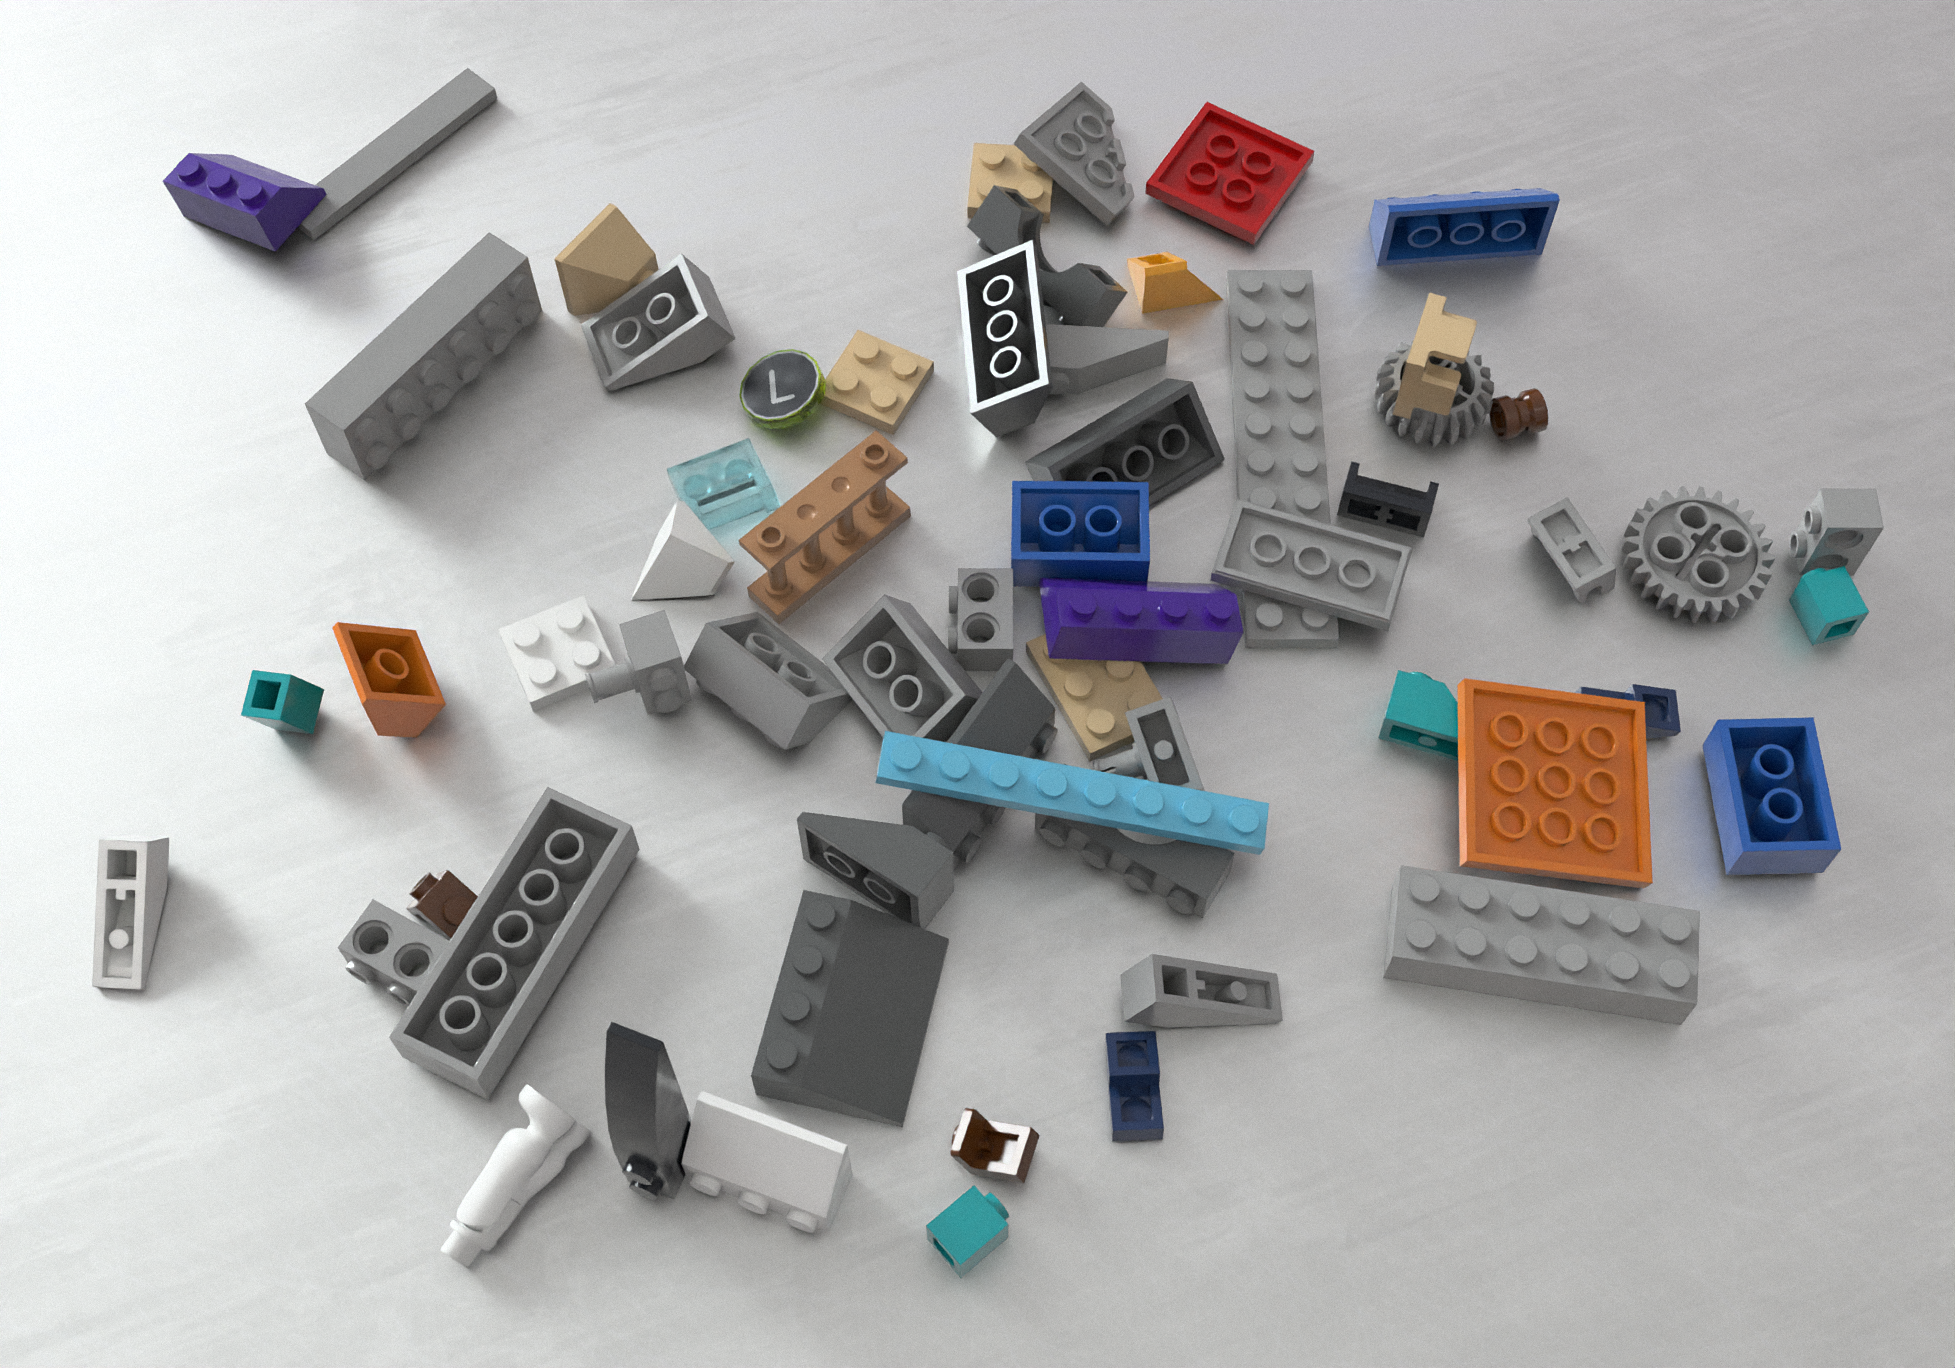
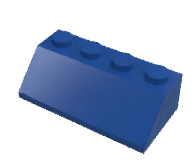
M1542 188L1494 192L1475 191L1451 195L1433 194L1408 198L1391 197L1374 200L1369 231L1376 265L1388 266L1542 255L1560 201L1559 195Z

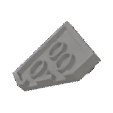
M1080 82L1023 130L1014 142V145L1032 162L1036 163L1050 175L1063 189L1067 190L1081 202L1094 216L1098 217L1108 226L1129 206L1135 196L1132 184L1125 181L1123 169L1126 166V161L1120 139L1114 138L1111 126L1115 119L1112 108L1084 83Z

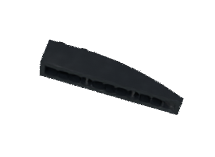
M611 1022L606 1032L605 1105L613 1151L622 1168V1173L631 1182L629 1185L630 1189L654 1200H657L660 1194L675 1199L686 1175L681 1162L692 1120L663 1041Z

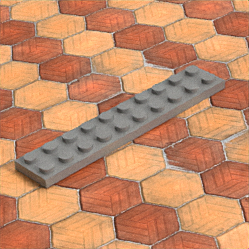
M1228 270L1226 287L1237 499L1331 525L1312 270ZM1242 590L1245 648H1337L1339 642L1338 617Z

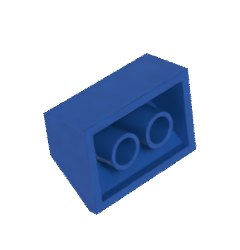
M1012 481L1011 569H1013V587H1039L1041 577L1148 581L1150 566L1148 482Z

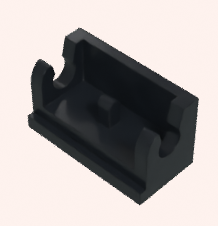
M1351 461L1337 516L1424 538L1439 483L1430 481L1427 492L1357 475L1360 463Z

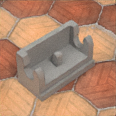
M1568 497L1528 518L1527 522L1531 527V532L1536 539L1541 541L1574 590V595L1580 603L1586 602L1588 599L1587 594L1596 587L1600 589L1602 594L1614 589L1616 566Z

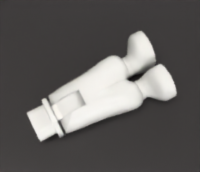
M527 1084L519 1094V1102L529 1116L530 1125L527 1129H510L501 1139L486 1167L457 1210V1218L460 1223L454 1219L449 1226L454 1229V1232L440 1249L467 1268L481 1249L489 1252L497 1244L496 1240L507 1231L527 1202L564 1169L569 1154L579 1148L592 1133V1131Z

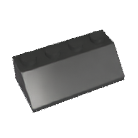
M1033 240L957 271L970 414L996 438L1034 424L1053 388L1037 244Z
M1166 378L1029 459L1025 464L1033 481L1148 482L1150 506L1221 463L1225 458L1193 382Z
M1007 658L947 743L1034 759L1039 751L1045 753L1055 740L1058 729L1054 727L1055 707L1017 663ZM912 790L902 804L903 825L913 826L924 834L933 832L943 838L953 852V871H955L962 860L968 863L973 858L981 843L980 834L988 823L994 826L1006 808Z

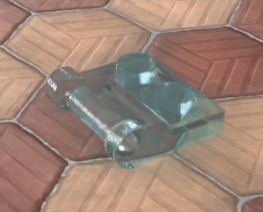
M749 438L667 468L668 478L678 500L684 501L708 530L764 509L769 513L780 507L773 485ZM753 486L758 491L757 494L702 514L699 508Z

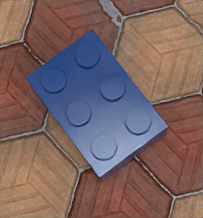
M1814 717L1717 720L1702 746L1726 875L1823 873L1841 851V844Z

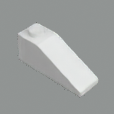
M117 835L99 839L92 987L140 990L145 988L168 883L170 837Z

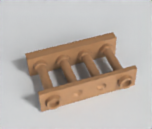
M876 430L739 539V545L767 570L766 573L747 587L748 596L777 624L782 623L911 517L910 506L886 486V480L908 463V457Z

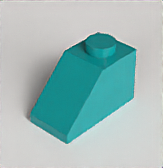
M1398 670L1378 738L1458 761V702L1445 683L1433 680L1430 676L1421 672L1408 673Z

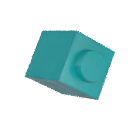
M1845 566L1827 571L1825 568H1817L1807 572L1800 578L1799 584L1789 599L1812 646L1854 635L1869 613Z
M252 670L241 716L273 729L313 734L324 689L292 674Z
M973 1185L926 1225L927 1240L956 1274L962 1278L1008 1239L1009 1224L1005 1220L1009 1218V1214L1003 1204L992 1193L989 1192L984 1196Z

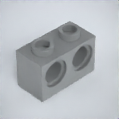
M1820 488L1811 506L1806 507L1803 519L1797 530L1792 531L1790 535L1789 550L1791 556L1797 559L1799 575H1804L1817 568H1825L1827 571L1845 566L1849 575L1854 576L1884 529L1876 489Z
M958 568V586H949V614H958L957 626H948V650L951 654H957L958 662L965 671H999L1007 658L1013 661V569ZM984 597L989 599V601L979 603L973 601V599ZM976 637H986L990 639L985 643H977L972 641V639Z
M372 899L340 943L338 949L348 963L345 969L352 976L368 985L373 980L380 982L388 987L386 990L388 995L408 1007L450 941ZM388 941L386 948L381 952L368 954L374 944ZM422 963L429 964L428 969L423 974L416 977L408 976L416 965Z

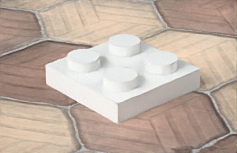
M584 595L498 629L533 711L589 689L585 674L616 666Z

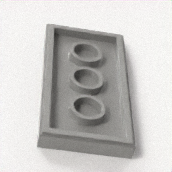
M1236 499L1210 581L1389 631L1413 548Z

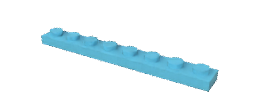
M889 731L884 733L875 782L877 784L1260 855L1265 849L1269 803Z

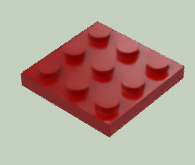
M1206 102L1146 182L1145 194L1254 245L1312 164L1315 151Z

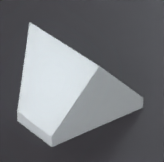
M684 501L676 502L657 534L631 601L715 595L735 561Z

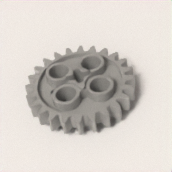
M1684 486L1679 488L1675 498L1667 490H1664L1658 501L1650 497L1647 499L1643 509L1637 508L1631 522H1629L1624 533L1626 539L1621 548V552L1628 554L1623 567L1634 569L1630 579L1631 584L1644 583L1646 585L1641 594L1642 598L1654 594L1659 597L1656 603V609L1658 610L1667 604L1673 605V617L1675 618L1682 613L1683 609L1688 610L1692 622H1697L1702 612H1706L1712 623L1717 621L1721 612L1732 619L1739 608L1747 611L1754 599L1758 600L1761 597L1773 574L1770 567L1775 560V556L1767 553L1773 541L1768 538H1760L1766 527L1765 524L1751 525L1749 521L1754 511L1748 510L1740 514L1736 511L1739 500L1736 498L1729 504L1722 503V492L1719 490L1712 499L1706 498L1704 488L1700 486L1695 496H1690ZM1712 528H1717L1719 531L1712 538L1708 548L1702 551L1683 580H1678L1676 576L1683 570L1688 559L1693 557ZM1702 579L1709 581L1711 584L1704 582Z

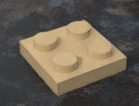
M974 143L967 218H973L992 187L996 185L1017 189L1044 214L1042 222L1050 223L1053 178L1036 163L1032 162L1015 145Z
M857 330L816 392L817 403L894 435L932 376L934 361Z

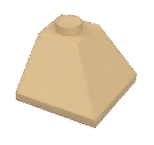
M611 203L554 258L567 310L574 316L600 312L659 270L655 252L618 207Z

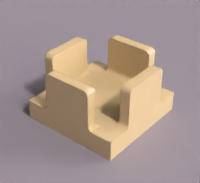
M1433 293L1428 295L1406 362L1393 415L1410 419L1413 408H1420L1445 416L1449 415L1461 373L1453 369L1431 364L1429 358L1434 356L1459 364L1465 363L1477 321L1444 311L1447 297Z

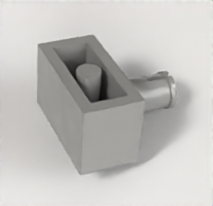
M665 610L619 624L628 657H625V663L591 674H585L594 703L635 689L636 693L640 692L647 715L656 712H671L678 709L682 704L692 701L682 657Z
M1171 697L1125 712L1135 743L1132 744L1133 749L1093 761L1096 771L1106 772L1116 768L1114 772H1111L1112 774L1133 778L1143 775L1144 780L1148 779L1149 781L1205 791Z

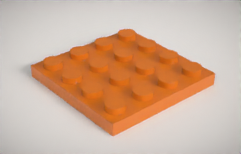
M1464 678L1457 685L1460 866L1643 889L1651 885L1653 880L1645 702Z

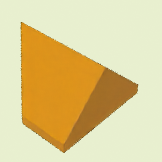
M1169 252L1127 259L1129 273L1142 314L1224 300L1187 269L1186 260Z

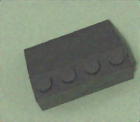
M803 890L751 1073L756 1095L903 1127L949 939L856 901Z

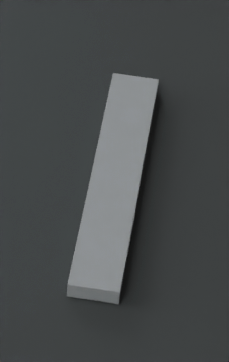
M469 68L465 69L319 181L316 186L324 188L327 195L297 228L312 240L317 239L497 99L495 88Z

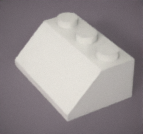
M701 1090L696 1101L681 1162L686 1177L691 1179L689 1184L698 1191L711 1196H718L720 1191L738 1197L737 1203L755 1213L766 1214L767 1209L786 1215L785 1221L802 1231L813 1233L817 1227L829 1232L853 1175L847 1144Z

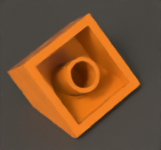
M337 622L332 629L362 706L377 735L417 738L445 707L446 703L416 630Z

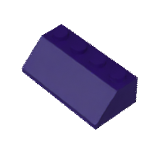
M1041 577L1039 581L1049 659L1228 664L1244 633L1237 595L1218 584Z

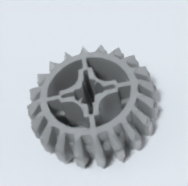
M1413 341L1411 346L1401 342L1399 347L1396 348V352H1389L1388 356L1385 357L1384 363L1378 369L1376 376L1377 382L1374 395L1375 399L1378 400V413L1386 415L1387 427L1399 425L1398 432L1400 437L1411 433L1414 435L1416 445L1423 438L1430 439L1433 447L1442 438L1451 446L1457 441L1458 436L1467 440L1473 433V429L1479 430L1480 426L1484 424L1486 415L1490 413L1493 404L1494 382L1490 381V368L1481 366V355L1469 356V352L1463 364L1430 356L1429 361L1431 364L1453 369L1461 373L1449 415L1445 416L1424 409L1413 408L1410 419L1393 415L1406 362Z

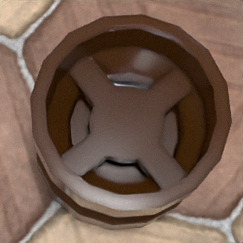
M1533 388L1522 391L1517 398L1505 395L1492 399L1493 404L1489 413L1490 422L1499 440L1514 439L1523 431L1534 434L1547 429L1548 409L1544 397L1538 389Z

